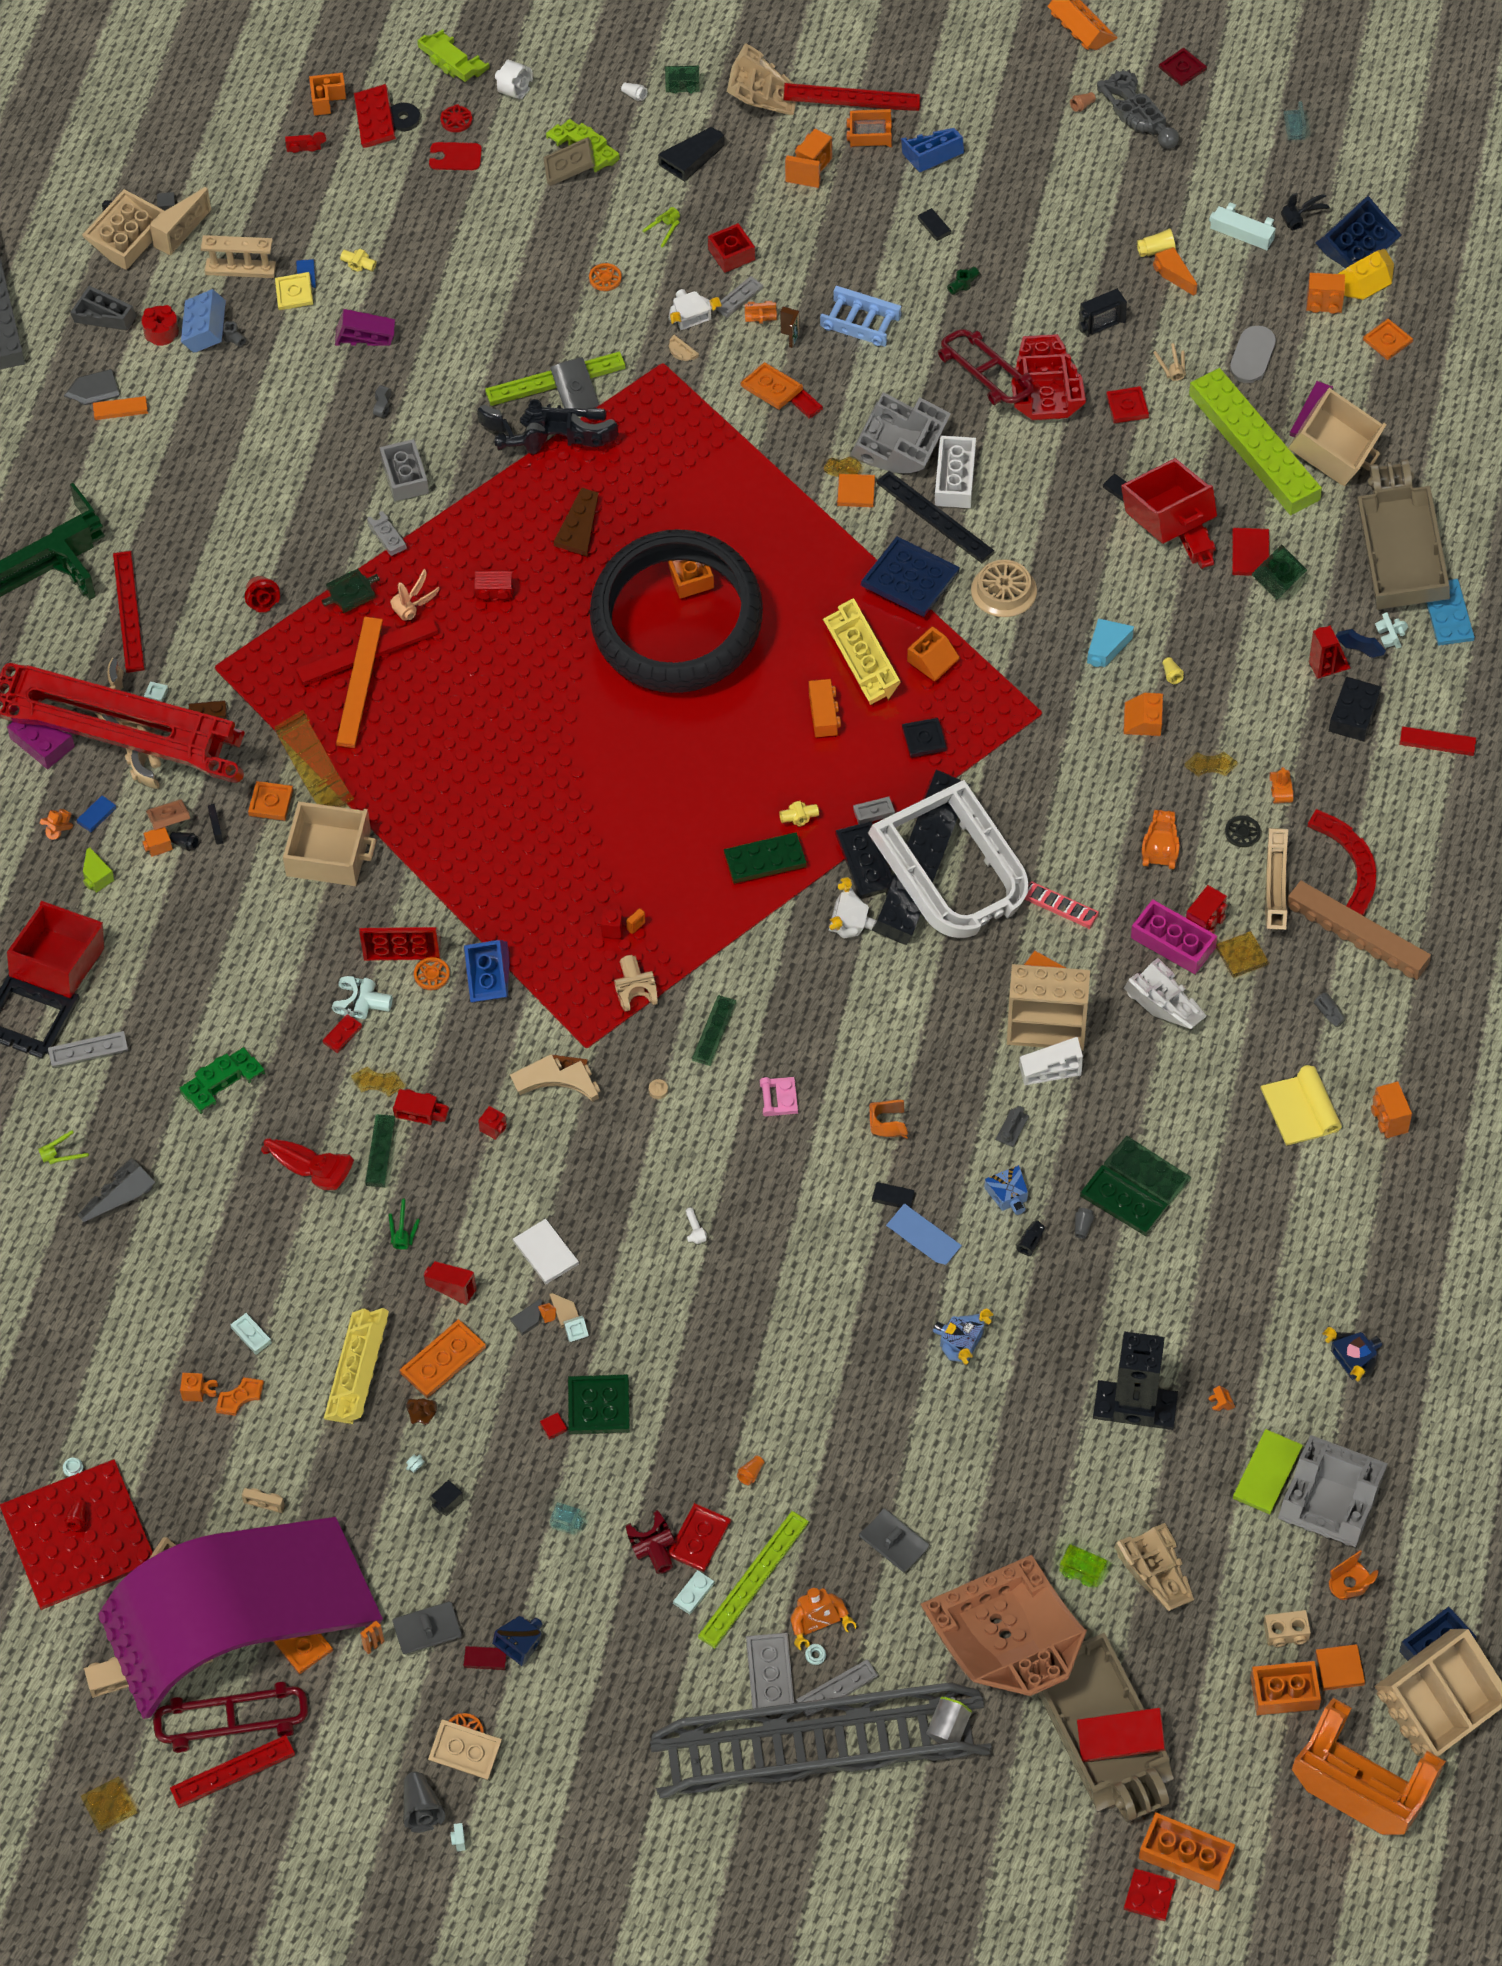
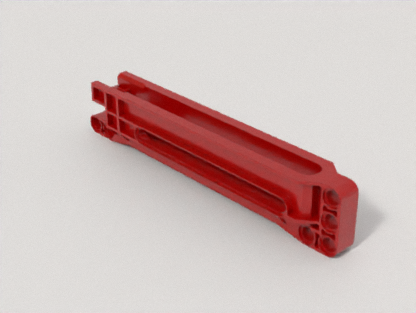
M7 663L2 668L0 674V706L3 705L0 710V718L20 724L44 725L192 766L214 778L232 783H238L244 777L243 770L236 763L219 758L223 744L240 748L245 732L236 729L233 721L29 665ZM47 699L171 734L164 737L41 702ZM219 764L218 769L213 771V768ZM236 769V772L230 775L231 771Z

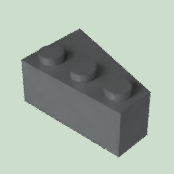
M91 286L87 287L70 312L75 323L128 330L137 317L132 305Z

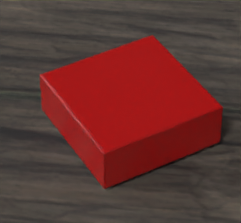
M558 1412L540 1421V1425L549 1440L567 1431Z

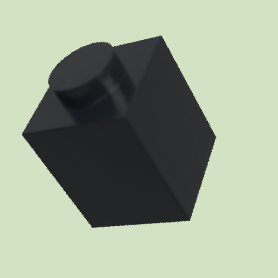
M447 1480L431 1495V1506L438 1514L442 1512L445 1516H448L464 1501L463 1492L451 1481Z

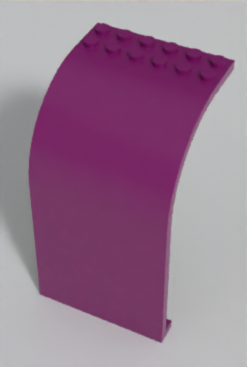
M336 1517L212 1534L175 1545L153 1556L131 1571L117 1585L98 1613L99 1620L106 1631L107 1639L113 1647L114 1655L118 1659L122 1674L127 1680L129 1690L133 1694L137 1709L140 1711L143 1719L151 1718L170 1689L183 1677L202 1664L222 1654L258 1643L363 1626L367 1628L374 1621H378L380 1624L383 1620Z

